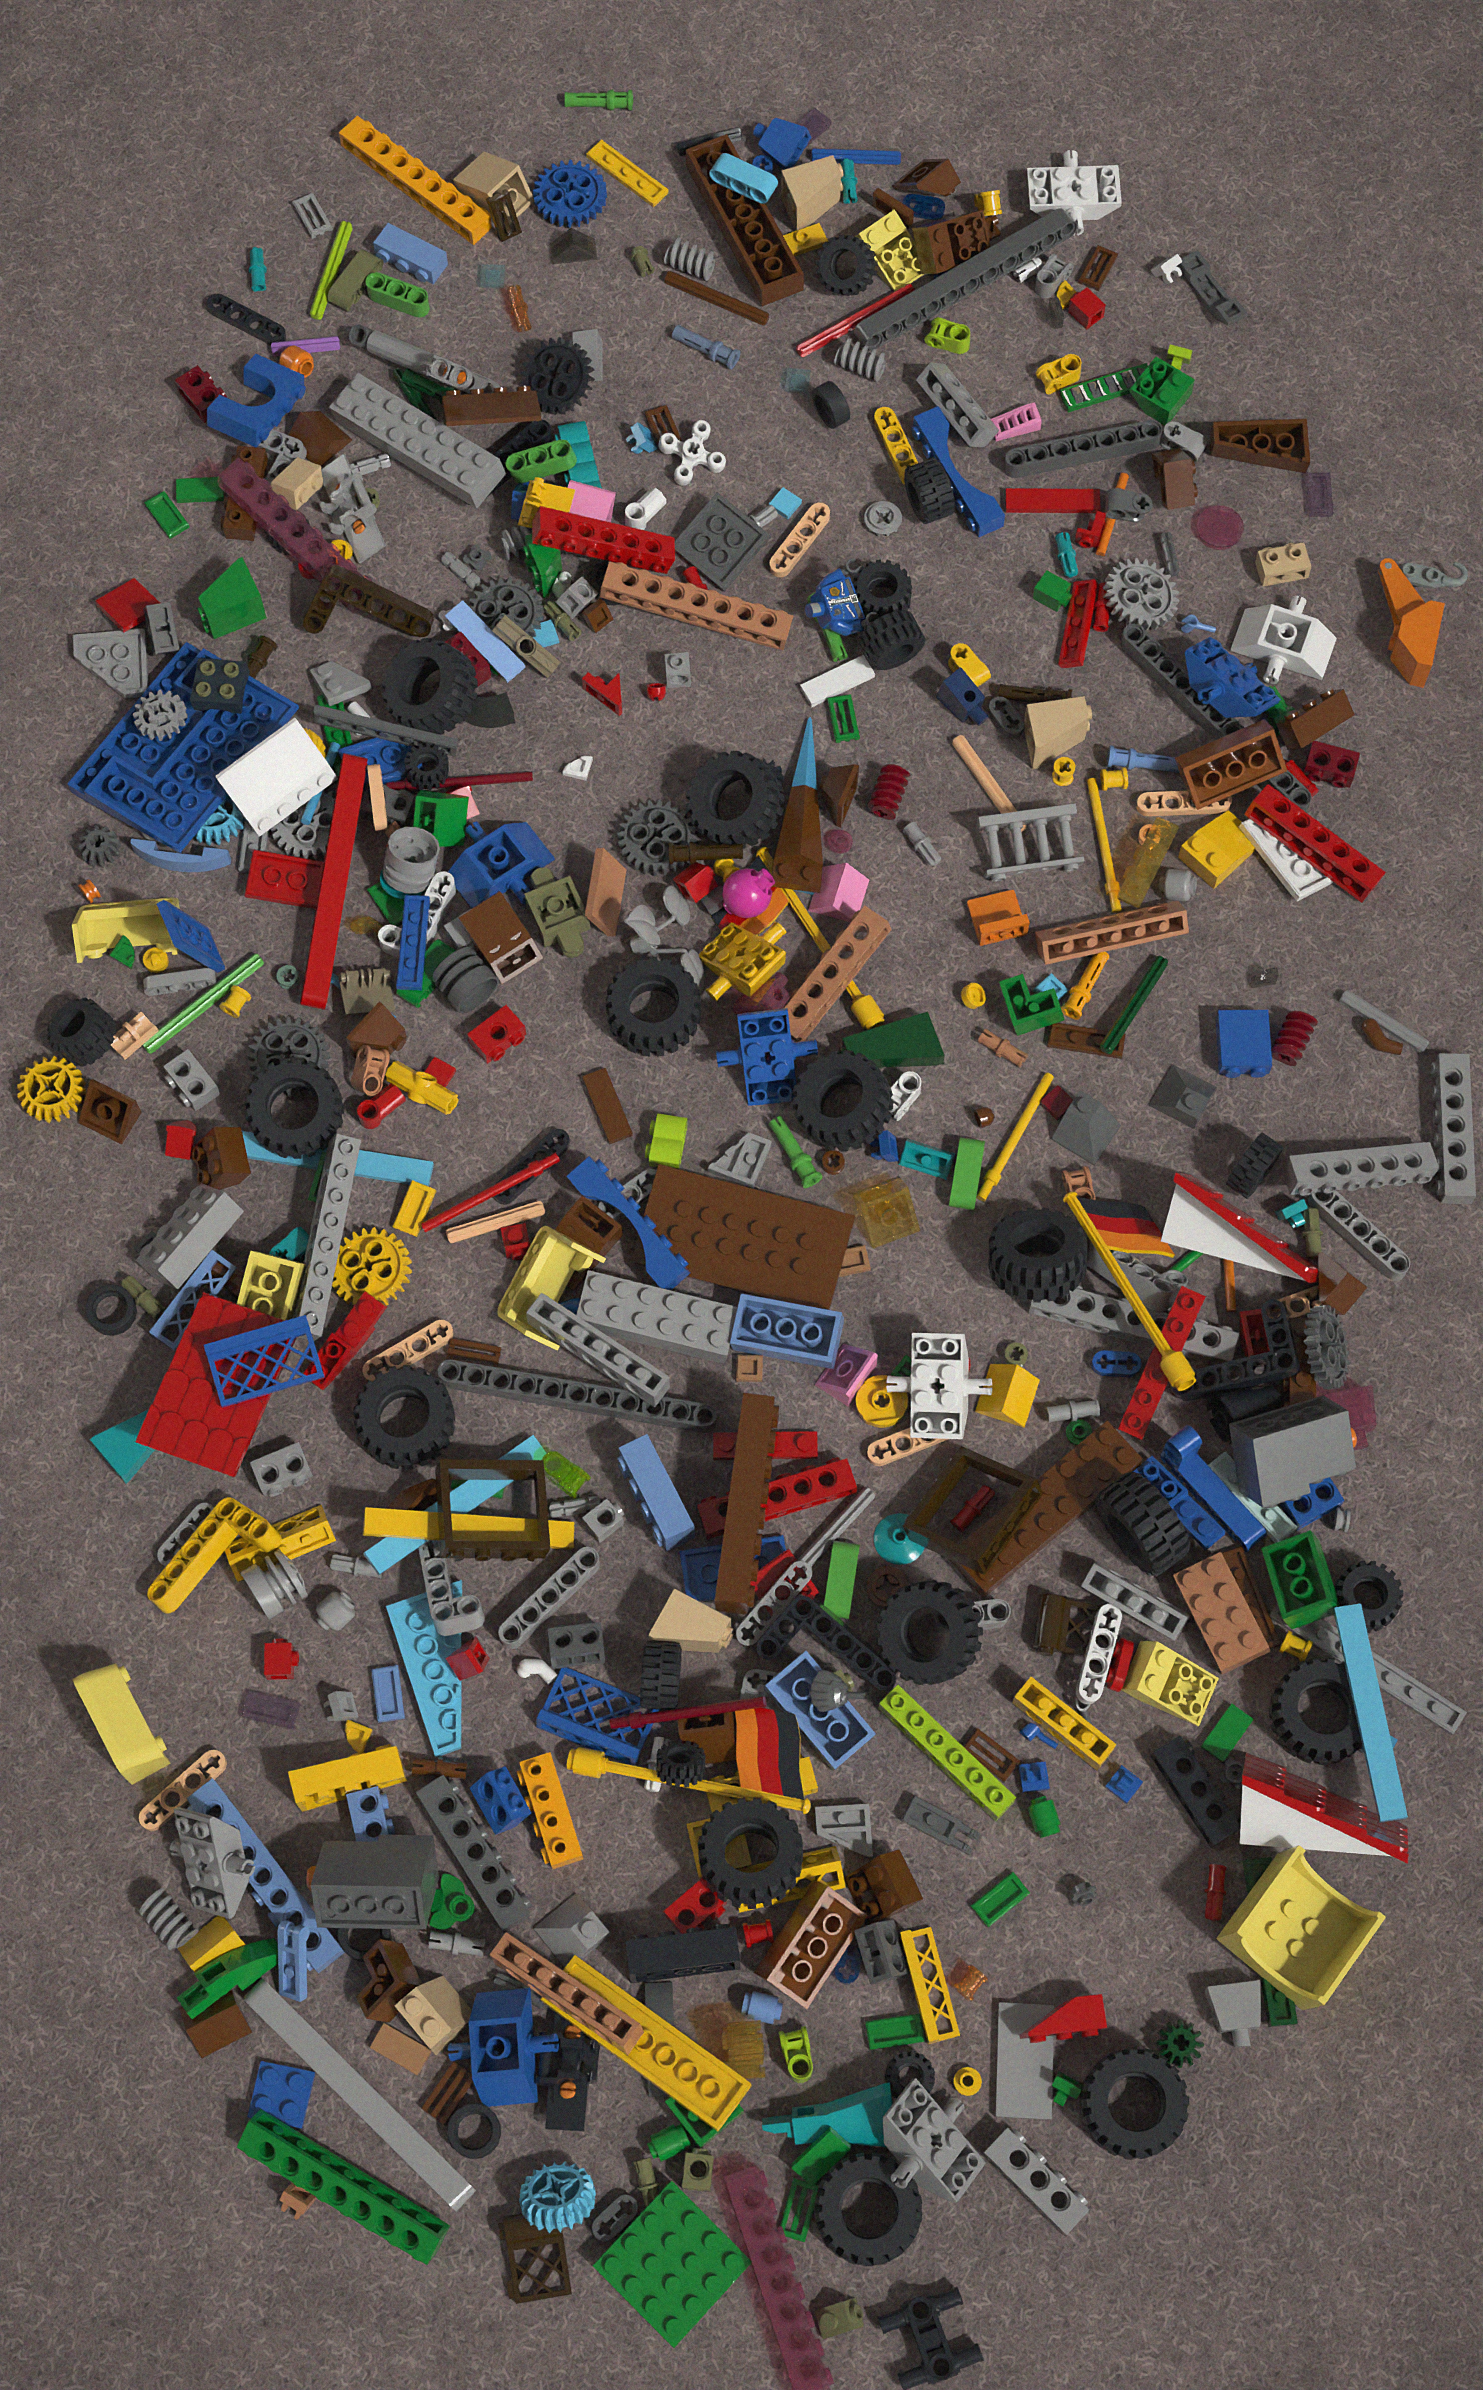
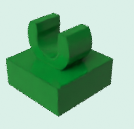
M1058 2070L1052 2086L1058 2089L1053 2101L1064 2106L1068 2096L1077 2099L1083 2084Z

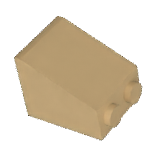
M485 151L453 179L460 193L468 195L480 208H485L489 213L490 210L486 198H493L494 194H501L505 189L509 191L517 217L534 203L533 195L519 165ZM504 199L502 204L510 225L512 221ZM495 203V207L501 222L502 229H505L497 203Z
M833 155L781 171V199L795 231L810 226L840 201V192L843 191L841 177L844 174L841 164L836 163Z
M1085 696L1027 704L1024 732L1032 769L1039 768L1085 740L1086 731L1090 730L1089 720L1092 719L1091 706L1086 705Z
M674 1589L648 1636L649 1641L680 1643L684 1651L719 1653L722 1647H728L733 1637V1628H731V1618Z
M444 1976L415 1987L395 2005L397 2010L435 2055L469 2027V2018L472 2011Z

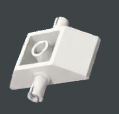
M1070 150L1063 154L1064 167L1027 168L1030 210L1041 217L1056 209H1064L1077 223V235H1080L1084 232L1082 220H1099L1121 207L1118 165L1078 166L1077 152L1072 150V157L1070 158Z
M1293 596L1288 609L1270 604L1247 608L1244 611L1230 651L1269 663L1263 676L1264 681L1269 683L1270 677L1273 675L1271 684H1277L1282 668L1319 680L1323 679L1337 638L1318 619L1302 614L1306 605V599L1301 597L1299 605H1297L1299 596Z
M912 1333L910 1377L890 1375L887 1377V1383H897V1385H887V1392H910V1438L963 1439L968 1414V1395L992 1394V1388L981 1387L992 1385L991 1378H969V1357L965 1334ZM938 1378L940 1383L945 1385L940 1391L935 1387V1382H938Z

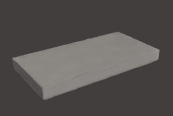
M998 2003L995 2117L1052 2120L1054 2035L1046 2036V2041L1039 2043H1030L1029 2038L1020 2039L1019 2035L1054 2010V2005Z

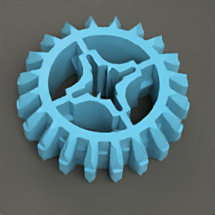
M229 795L215 810L218 812L213 813L194 836L199 843L206 840V843L210 846L212 841L215 840L220 846V839L225 838V841L229 842L230 834L237 837L238 832L236 829L243 830V822L246 819ZM226 802L233 806L231 815L224 810Z
M554 2161L553 2166L547 2167L543 2164L542 2170L533 2169L532 2176H526L525 2184L521 2185L519 2202L522 2214L527 2218L530 2225H536L538 2230L546 2227L549 2233L553 2229H558L561 2233L562 2228L569 2227L572 2230L574 2223L582 2224L583 2217H590L591 2209L594 2208L596 2192L593 2180L587 2174L585 2168L579 2169L576 2163L569 2166L566 2161L562 2165H557Z

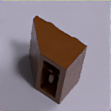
M213 1127L193 1147L192 1159L196 1164L197 1182L199 1185L202 1183L221 1190L240 1184L251 1174L241 1127Z
M735 1712L678 1720L680 1740H682L683 1744L686 1741H691V1745L696 1743L699 1745V1748L702 1747L705 1753V1765L737 1761V1722Z
M900 1849L879 1855L844 1877L858 1909L868 1915L864 1921L866 1926L881 1922L923 1900Z

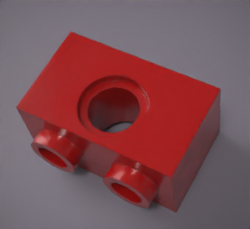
M505 1005L470 1031L467 1037L469 1044L488 1064L492 1060L498 1061L505 1054V1050L513 1045L515 1047L522 1043L525 1039L526 1029L521 1020ZM497 1033L504 1034V1037L501 1039L492 1038Z

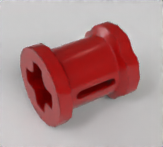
M769 1918L765 1919V1922L751 1925L742 1923L747 1948H750L752 1944L766 1941L770 1944L774 1943Z

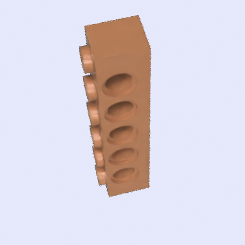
M1173 901L1037 931L1035 936L1038 955L1046 965L1189 933L1186 909L1179 901Z
M864 905L861 911L858 910L854 913L850 925L846 930L843 929L839 932L835 939V944L831 949H827L822 954L821 962L815 969L812 968L807 973L803 985L792 992L790 1001L785 1008H788L791 1039L794 1042L807 1039L892 930L887 920ZM860 932L867 933L863 939L855 938ZM845 951H851V952H852L851 955H850L848 958H846V959L840 958V956H841V954H842L843 952H845ZM831 970L836 971L834 977H825L827 972ZM814 990H821L818 997H810ZM798 1010H806L802 1017H795V1013Z
M507 1932L490 1953V1957L495 1965L627 2056L643 2035L644 2031L640 2023Z

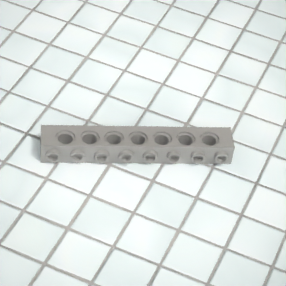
M341 1134L334 1135L328 1142L304 1259L306 1266L293 1313V1318L306 1315L314 1341L322 1337L361 1144L360 1139ZM306 1335L298 1337L308 1340Z
M1078 1286L1073 1292L1069 1290V1294L1063 1297L1065 1300L1064 1304L1059 1305L1054 1303V1301L1048 1302L1047 1300H1041V1303L1033 1302V1300L1031 1302L1029 1314L1154 1348L1155 1343L1125 1298L1113 1299L1108 1297L1106 1293L1100 1291L1092 1293L1084 1291L1082 1287ZM1085 1303L1090 1307V1310L1086 1312L1081 1311L1077 1305ZM1145 1306L1155 1324L1163 1326L1169 1313L1155 1312ZM1110 1310L1115 1314V1317L1106 1318L1102 1312ZM1135 1317L1140 1321V1324L1131 1325L1127 1319ZM1196 1319L1189 1333L1190 1338L1186 1340L1181 1351L1184 1356L1213 1365L1232 1361L1239 1333L1233 1332V1329L1227 1326L1215 1327L1208 1325V1322ZM1211 1338L1214 1340L1215 1345L1207 1346L1204 1344L1203 1339Z

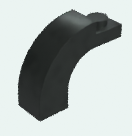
M507 692L486 698L476 696V700L472 701L471 704L473 708L470 713L467 712L464 716L465 722L482 728H498L515 723L514 711Z

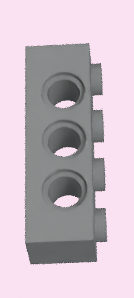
M930 362L916 381L933 402L940 407L943 414L970 447L987 446L999 429L946 364Z
M1098 1561L1093 1564L1081 1586L1174 1641L1178 1638L1190 1617V1614Z
M1006 2128L983 2155L1066 2236L1088 2213L1089 2209L1085 2206L1088 2201L1077 2190L1072 2193L1065 2186L1068 2181L1056 2169L1051 2172L1044 2165L1047 2160L1036 2149L1031 2152L1024 2145L1027 2140L1016 2129H1013L1011 2132ZM1017 2151L1023 2154L1025 2163L1022 2167H1015L1011 2164L1010 2154ZM1033 2172H1040L1044 2175L1045 2184L1043 2187L1036 2188L1031 2184L1030 2176ZM1058 2192L1064 2195L1066 2204L1063 2208L1058 2209L1052 2205L1051 2196L1053 2193Z

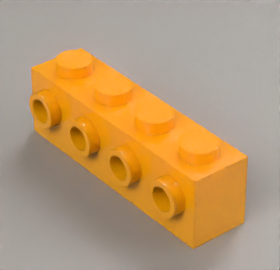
M548 1752L519 1762L522 1770L517 1771L521 1787L526 1785L529 1796L525 1797L526 1804L531 1812L535 1811L537 1821L533 1822V1827L537 1838L543 1837L545 1847L541 1848V1853L545 1864L551 1863L552 1869H556L583 1860L584 1858L551 1753Z

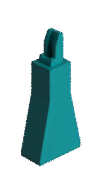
M148 1410L90 1439L94 1447L125 1484L133 1478L155 1451L153 1448L135 1442Z
M883 2083L823 2104L792 2107L791 2115L762 2118V2130L774 2134L787 2132V2137L794 2138L795 2145L815 2142L831 2126L848 2143L887 2147L884 2144L883 2116L893 2105L890 2083Z

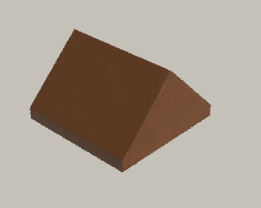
M321 411L300 412L289 433V436L299 439L307 450L305 458L309 462L323 466L352 441L344 431Z
M91 1079L78 1123L119 1144H123L142 1112L136 1100Z
M1318 1252L1319 1301L1323 1305H1330L1331 1309L1334 1308L1336 1314L1345 1315L1367 1289V1286L1324 1252Z
M233 1989L229 1990L193 2019L190 2018L183 2007L179 2008L185 2029L201 2058L252 2033Z

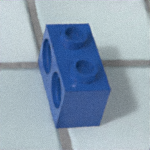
M1330 1477L1323 1479L1321 1483H1309L1310 1494L1303 1495L1295 1501L1287 1500L1280 1503L1284 1513L1298 1527L1296 1531L1334 1511L1337 1507H1341L1345 1501ZM1315 1490H1324L1328 1498H1318ZM1301 1502L1305 1506L1306 1511H1297L1293 1503Z
M506 1766L486 1773L470 1787L495 1835L516 1827L531 1814Z

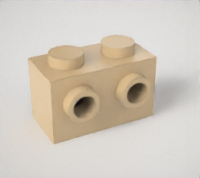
M297 457L271 482L273 502L294 510L300 508L322 487L321 466Z
M1304 542L1298 544L1288 543L1277 548H1264L1258 551L1255 560L1262 587L1306 579L1309 577L1311 563Z

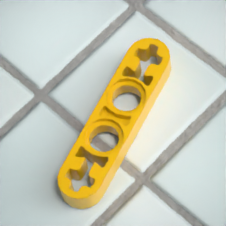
M881 407L875 412L874 423L899 478L905 485V469L909 465L918 464V461L895 412L889 407ZM882 415H884L886 418H889V419H888L889 427H887V428H886L885 420H884V419H881V416H882ZM897 434L900 439L896 442H891L887 439V436ZM898 453H906L909 458L901 461L896 458V455Z

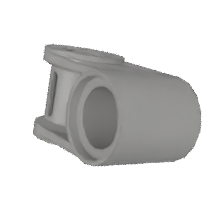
M1053 253L1037 274L1036 294L1042 298L1053 296L1058 290L1059 285L1071 275L1074 265L1063 262Z
M1175 421L1165 425L1160 440L1164 449H1181L1195 463L1208 444V440L1204 435Z

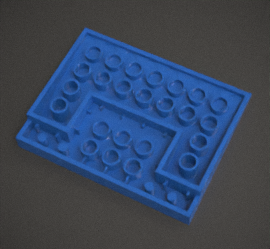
M188 642L182 646L140 696V698L148 699L150 698L149 692H152L155 696L158 690H161L163 695L168 691H171L173 696L179 695L180 700L185 704L188 718L184 719L186 725L178 727L180 733L172 732L171 739L165 735L162 741H159L158 736H155L153 740L149 739L148 734L143 736L140 730L137 729L133 713L137 712L135 705L143 704L139 698L67 784L71 793L179 853L182 852L228 796L215 776L287 724L299 709L296 703L249 676L245 686L241 714L218 709L194 710L190 698L198 658L222 659L204 648L199 650ZM145 718V722L149 724L148 718Z

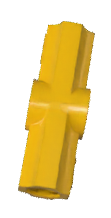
M394 1061L387 1069L385 1074L387 1077L386 1081L407 1092V1096L411 1100L421 1104H428L446 1115L451 1114L453 1109L456 1108L459 1101L458 1095L436 1083L437 1079L434 1076L425 1072L415 1071L399 1061Z

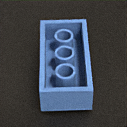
M741 1294L730 1345L735 1351L834 1369L844 1317L842 1312Z
M648 1434L619 1447L620 1456L617 1457L619 1470L624 1479L629 1477L630 1480L628 1481L631 1486L629 1488L635 1501L641 1500L642 1515L647 1524H653L652 1534L659 1547L664 1545L668 1552L694 1539V1524Z
M805 1651L763 1688L783 1712L796 1715L800 1733L830 1769L835 1770L875 1736L876 1733L849 1701L843 1706L830 1711H818L817 1707L812 1703L810 1691L812 1681L822 1669L810 1654Z

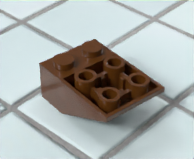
M983 210L933 221L912 228L921 274H937L953 269L991 247Z
M500 891L458 917L485 966H488L498 977L500 984H504L543 959L532 937Z
M583 1195L565 1214L555 1229L603 1257L623 1236L622 1226ZM593 1258L592 1264L588 1269L582 1272L575 1270L566 1287L574 1292L585 1280L587 1271H592L600 1261Z

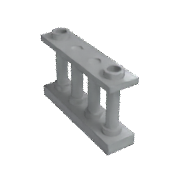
M1076 804L978 817L976 821L977 831L984 830V833L987 834L992 869L986 870L984 874L985 879L991 878L992 882L1006 880L1008 875L1064 868L1065 872L1078 870L1085 860L1084 856L1076 858L1074 856L1069 824L1071 818H1074L1077 814ZM1048 821H1057V824H1060L1065 859L1050 861L1045 828ZM1032 824L1036 828L1040 863L1026 864L1021 833L1023 825ZM1008 827L1012 833L1017 866L1002 868L997 832L999 828Z

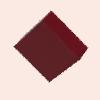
M1057 1085L1040 1101V1105L1058 1121L1066 1113L1073 1099Z

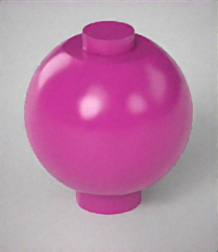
M745 868L732 873L725 881L722 891L723 906L726 911L731 915L735 914L742 918H752L763 913L769 906L772 897L770 887L775 884L772 875L764 868L760 871Z

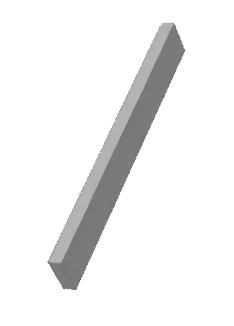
M1278 1603L1270 1614L1271 1619L1305 1641H1313L1312 1645L1331 1658H1335L1339 1663L1344 1661L1337 1628L1321 1619L1291 1629L1282 1619ZM1371 1651L1379 1688L1450 1735H1453L1467 1712Z

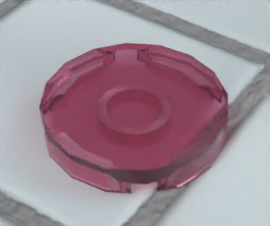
M1212 506L1205 509L1200 514L1196 524L1198 538L1200 537L1205 546L1214 550L1231 548V546L1240 541L1244 531L1243 520L1240 515L1232 508L1226 506Z

